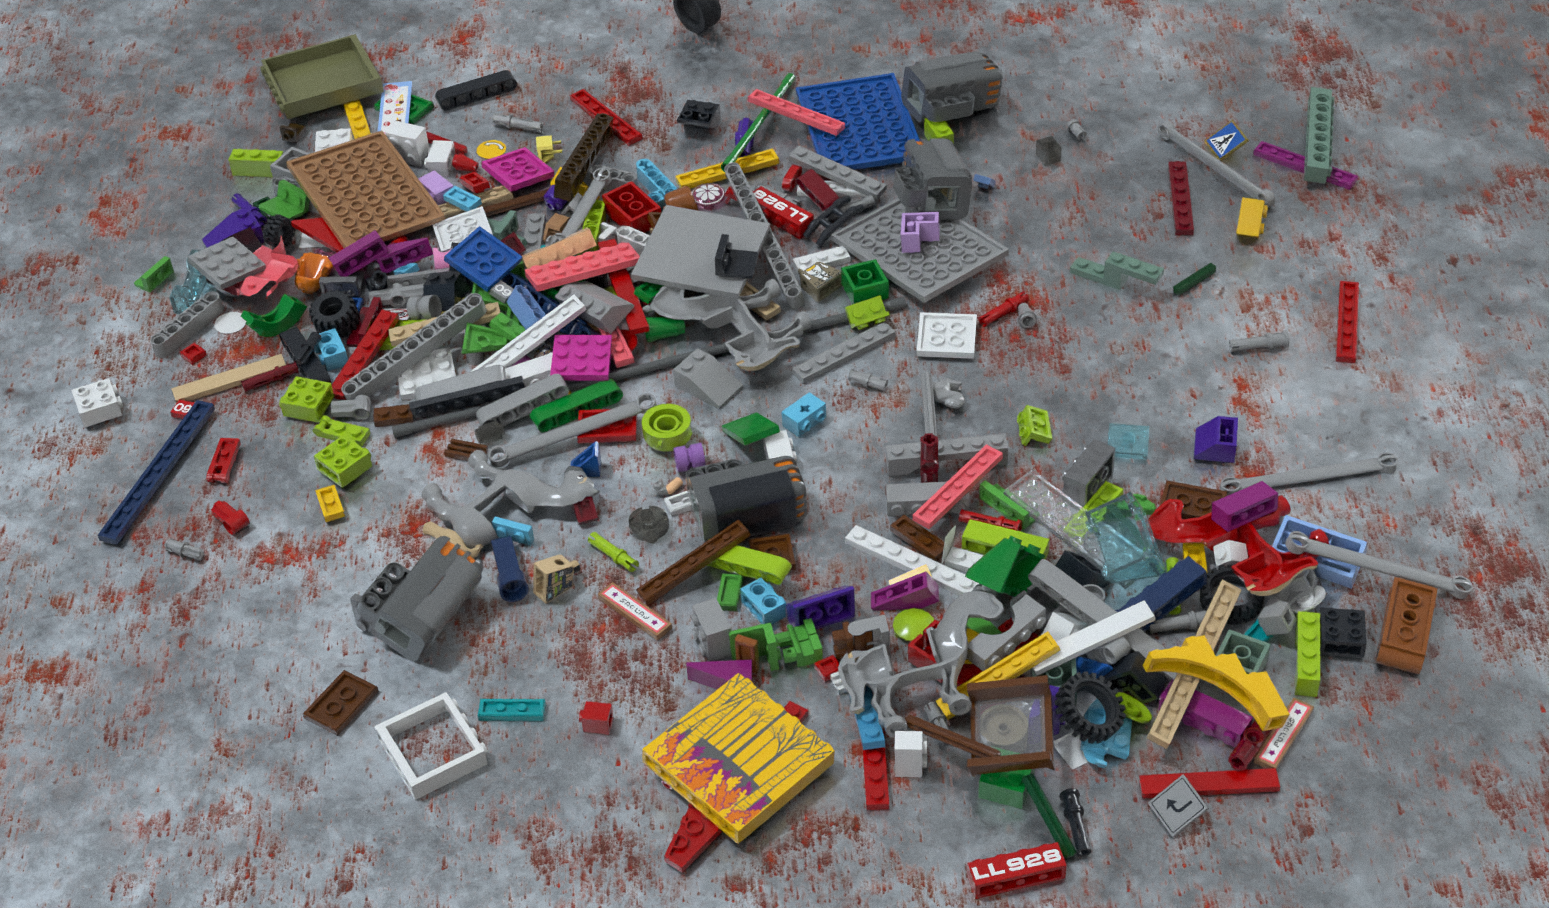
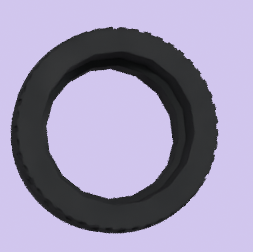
M673 0L674 10L681 23L694 33H701L709 29L721 18L719 0Z

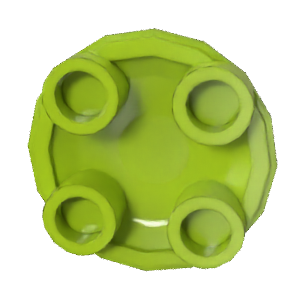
M906 609L898 613L894 618V636L906 641H912L920 633L923 635V630L934 621V618L922 609Z

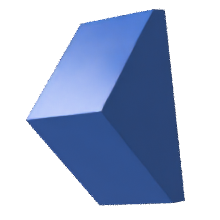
M595 441L571 461L570 466L581 467L587 477H600L602 462L599 443Z

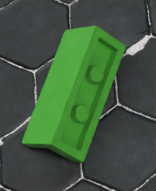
M986 480L980 484L979 499L1007 519L1014 521L1022 520L1023 530L1040 518L1039 513L1000 485H991Z

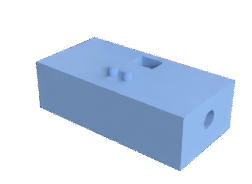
M1285 515L1272 545L1279 552H1290L1285 542L1291 532L1300 531L1309 538L1312 531L1321 529L1327 535L1330 545L1363 554L1367 553L1366 541ZM1292 539L1295 544L1302 546L1298 540ZM1322 556L1315 559L1318 562V566L1314 570L1317 577L1352 589L1360 570L1359 566Z

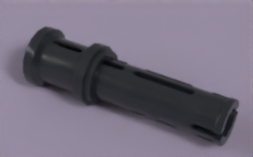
M1070 788L1062 791L1059 794V798L1064 804L1063 814L1070 823L1076 853L1078 856L1084 857L1091 853L1082 818L1084 808L1080 805L1079 790ZM1077 828L1080 830L1081 839L1079 838Z

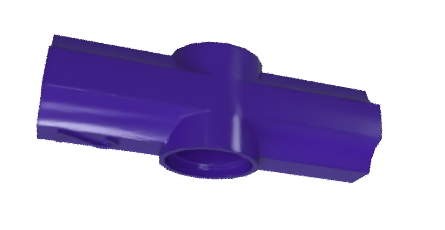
M743 118V120L739 121L738 131L735 133V146L754 122L750 118ZM754 137L738 158L750 155L751 147L754 144Z

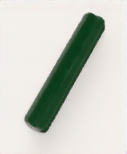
M1209 263L1173 286V293L1181 295L1216 272V265Z

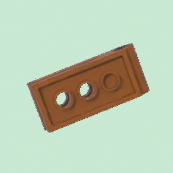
M1394 577L1392 587L1388 593L1375 663L1420 674L1426 655L1438 588Z

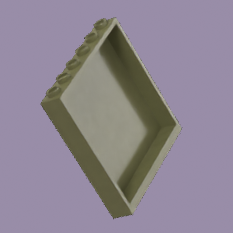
M356 34L261 60L262 66L260 70L262 76H264L266 84L268 83L269 90L272 92L281 114H285L287 119L384 92L381 77Z

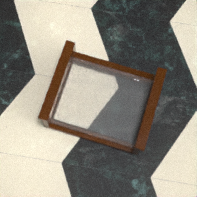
M1048 675L968 683L967 692L972 703L971 739L1001 752V756L983 758L971 754V759H967V767L970 769L972 777H975L976 774L1049 768L1055 771L1052 693L1048 682Z

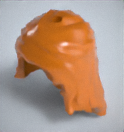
M309 252L296 259L298 261V268L295 273L294 285L303 293L313 294L320 289V277H327L333 265L327 256Z

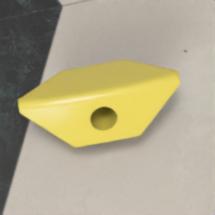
M552 135L536 137L537 155L545 164L554 158V154L562 153V150H553V145L561 144V141H552Z

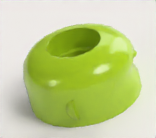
M660 404L649 409L642 418V431L645 442L651 448L661 452H672L673 448L686 445L692 436L691 417L688 411L676 404Z

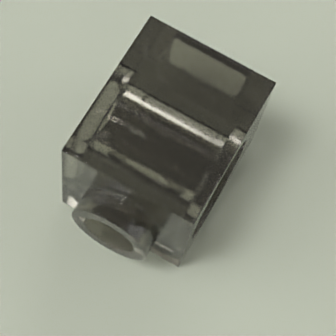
M1052 136L1036 141V155L1045 166L1061 162L1062 147Z

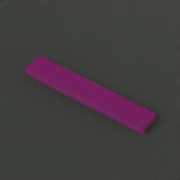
M1261 141L1253 151L1255 156L1304 173L1305 156ZM1332 166L1331 176L1327 177L1326 182L1350 190L1358 181V176Z

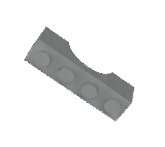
M1307 569L1302 571L1288 586L1270 596L1258 617L1259 624L1266 636L1284 634L1291 631L1297 619L1290 606L1298 599L1312 594L1319 581L1314 570Z
M1026 594L1011 607L1012 621L1014 623L1012 627L1006 632L997 635L980 633L968 643L967 658L982 671L996 664L1006 655L1013 653L1021 642L1027 641L1035 630L1044 626L1046 622V608Z

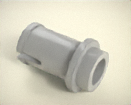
M1072 119L1067 123L1068 131L1072 132L1078 140H1083L1087 136V132L1083 130L1078 120Z

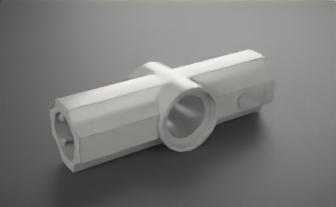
M396 283L391 285L389 289L370 291V304L373 297H381L382 306L403 307L410 297H423L424 284L404 286Z

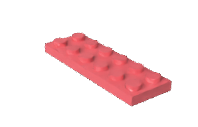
M623 242L613 247H603L594 252H585L582 255L569 256L563 260L550 261L548 264L532 266L529 269H525V276L538 292L635 266L640 256L629 242Z

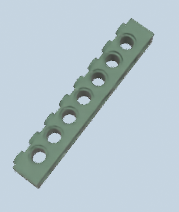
M1311 87L1307 107L1304 181L1325 184L1327 177L1331 176L1333 105L1335 97H1332V90Z

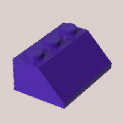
M845 585L786 604L787 619L790 625L793 627L803 625V620L812 618L815 629H819L854 618V587Z

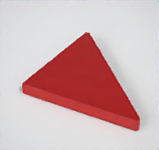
M323 218L291 221L292 227L332 251L338 253L344 249Z

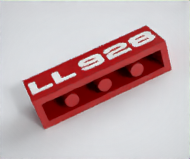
M762 186L753 191L768 222L799 239L804 237L803 233L808 228L807 226L814 220L812 213Z
M1058 842L1046 843L1039 847L1020 849L1017 852L998 854L995 857L976 859L967 863V878L975 899L1066 879L1067 865Z

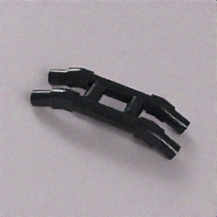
M850 196L841 197L835 200L820 216L810 222L803 236L809 239L821 224L826 229L821 233L820 238L815 244L822 247L833 232L849 218L863 211L864 206L859 204L843 212L840 208L851 202ZM831 214L839 217L833 224L826 220Z

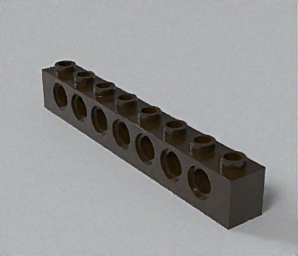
M597 113L555 178L554 198L567 201L572 200L589 173L590 168L594 165L612 136L614 117L604 113Z

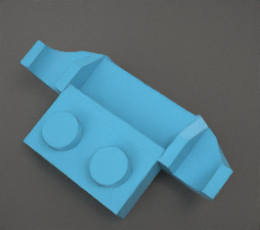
M1096 699L1084 713V718L1094 724H1103L1106 719V712L1101 702ZM1125 717L1123 720L1124 724L1106 741L1103 740L1101 743H1096L1095 741L1093 744L1088 743V739L1084 742L1081 741L1080 750L1083 751L1087 761L1097 765V767L1105 768L1107 766V762L1104 761L1106 753L1125 760L1129 756L1132 720Z

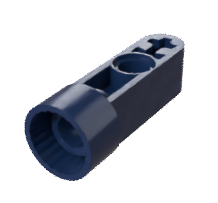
M507 536L491 540L499 573L497 585L500 596L508 602L520 601L528 594L529 587L525 573L519 568L512 537Z

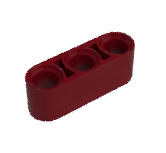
M813 169L796 178L800 189L822 211H825L835 200L839 199V196Z

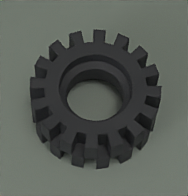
M280 214L271 216V220H267L268 224L264 225L266 228L263 230L265 234L263 235L264 241L273 247H277L282 236L284 247L285 245L288 246L289 241L292 242L293 240L291 237L295 235L293 233L295 228L291 226L292 220Z

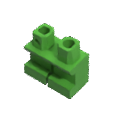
M812 618L803 620V625L793 627L788 624L787 631L778 633L780 639L779 647L791 646L790 648L782 649L785 663L796 661L797 666L801 667L814 664L823 659V649Z

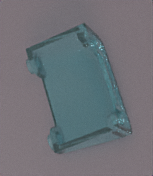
M1131 491L1085 512L1088 519L1085 522L1087 529L1090 533L1094 532L1097 536L1105 560L1101 573L1106 582L1110 581L1111 584L1159 577L1166 573V568L1148 517Z

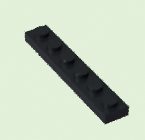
M518 376L409 402V407L414 419L425 418L434 414H443L447 411L499 400L525 388L526 384L523 377Z

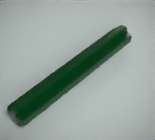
M1029 774L1025 776L1022 782L1055 842H1058L1063 857L1069 859L1075 856L1076 850L1035 775Z

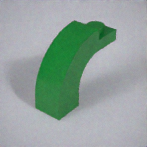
M284 294L279 304L271 312L265 315H257L244 310L240 317L246 321L245 324L260 336L272 337L292 328L302 317L308 306L299 299Z

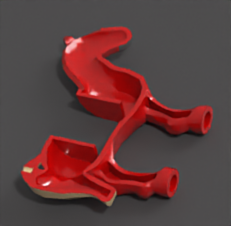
M1283 495L1278 496L1276 511L1228 532L1211 519L1212 512L1197 518L1182 519L1181 514L1184 504L1178 499H1169L1163 502L1149 517L1144 529L1140 528L1138 530L1143 537L1151 535L1155 539L1169 543H1202L1213 552V546L1227 540L1245 543L1249 558L1231 567L1237 577L1245 583L1247 590L1256 596L1276 594L1288 586L1302 571L1307 569L1315 570L1318 566V562L1315 559L1319 555L1308 552L1303 554L1279 552L1269 545L1256 531L1279 524L1281 517L1290 514V504ZM1316 529L1310 533L1309 539L1329 544L1328 537L1323 530Z

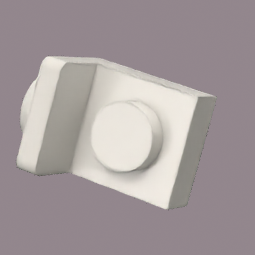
M602 222L600 224L601 234L598 237V242L615 239L618 242L617 227Z

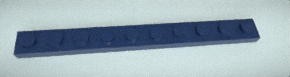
M196 400L98 533L99 541L116 545L119 543L214 412L215 407L213 403Z

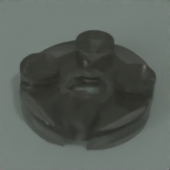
M649 506V509H642V507L636 509L631 513L628 521L630 534L647 543L657 542L659 538L667 533L670 526L666 511L657 506Z

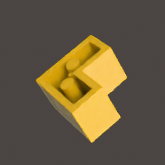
M1242 197L1236 235L1259 238V234H1263L1265 224L1261 222L1263 218L1267 217L1268 205H1265V200Z

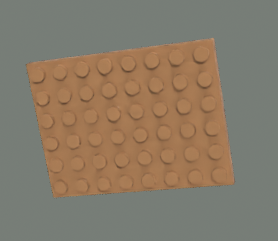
M382 130L286 162L287 168L343 248L348 247L374 230L385 242L434 225L445 219V214Z

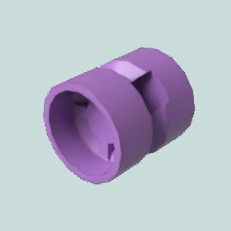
M701 443L691 444L689 448L685 446L673 448L678 473L688 471L690 467L696 468L706 465Z

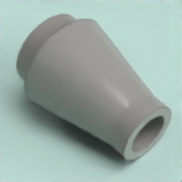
M1020 304L1018 306L1019 324L1024 328L1033 327L1037 320L1036 314L1029 308L1028 304Z

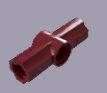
M925 433L923 437H920V483L938 482V436L933 435V433Z
M1254 720L1251 726L1244 731L1242 739L1228 758L1231 768L1237 771L1246 770L1272 730L1262 731L1256 720Z

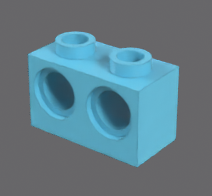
M336 329L319 333L322 339L316 346L315 353H319L318 358L322 365H325L327 371L344 367L348 357Z
M762 578L740 589L741 603L761 624L771 623L772 625L786 617V601L782 596H778L774 592L772 585L766 583Z

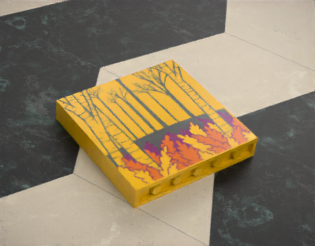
M738 673L642 749V762L739 844L834 764L835 750L829 743L817 737L813 730L801 724L797 717L785 711L781 704L775 703L769 698L765 691L759 690L754 686L749 678H745Z

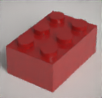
M632 181L602 195L606 214L620 227L629 226L645 233L651 228L647 219L648 212H661V207Z

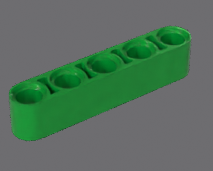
M613 379L601 381L533 409L530 413V419L540 432H547L578 419L579 410L603 409L619 402L623 397V392Z

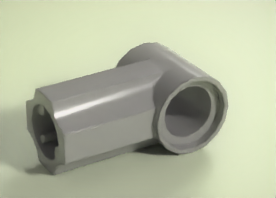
M358 395L354 400L332 401V417L353 416L357 420H366L370 414L371 399L366 395Z

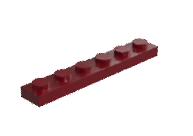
M1186 161L1168 162L1175 235H1194Z

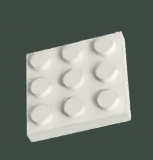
M483 206L444 219L433 225L441 252L450 251L452 242L460 243L479 226L493 235Z
M920 312L917 356L974 359L977 315Z
M450 347L434 350L398 376L402 401L414 399L415 389L419 386L456 376Z

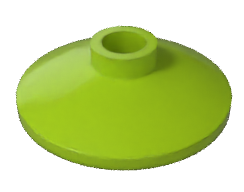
M1121 692L1115 695L1116 697L1122 696L1123 698L1119 705H1125L1126 710L1122 713L1126 714V718L1140 723L1150 722L1152 715L1148 708L1139 700Z

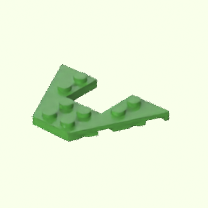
M473 282L472 293L480 294L485 305L498 302L500 310L506 311V316L523 327L507 302L505 304L489 294L490 290L487 292ZM467 322L461 354L497 351L511 341L492 328Z

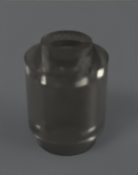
M495 420L478 426L474 433L478 443L486 445L502 439V434H505L502 423H498Z

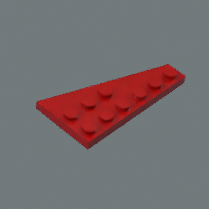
M689 803V808L680 821L681 825L677 833L674 834L664 855L665 862L681 873L723 832L691 803Z

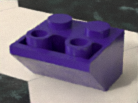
M1217 416L1197 427L1194 459L1234 463L1237 447L1238 418Z

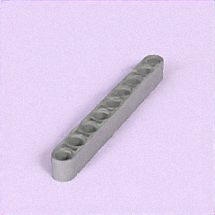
M478 293L468 295L346 381L341 389L346 400H354L358 395L371 396L464 330L467 322L474 323L481 318L487 311L481 295Z
M1041 559L1028 575L1029 580L1036 587L1089 626L1118 613L1048 560ZM1139 628L1122 636L1130 644L1131 651L1128 654L1139 651L1146 658L1152 650L1166 649ZM1158 671L1166 679L1165 683L1169 685L1172 679H1175L1177 674L1176 672Z

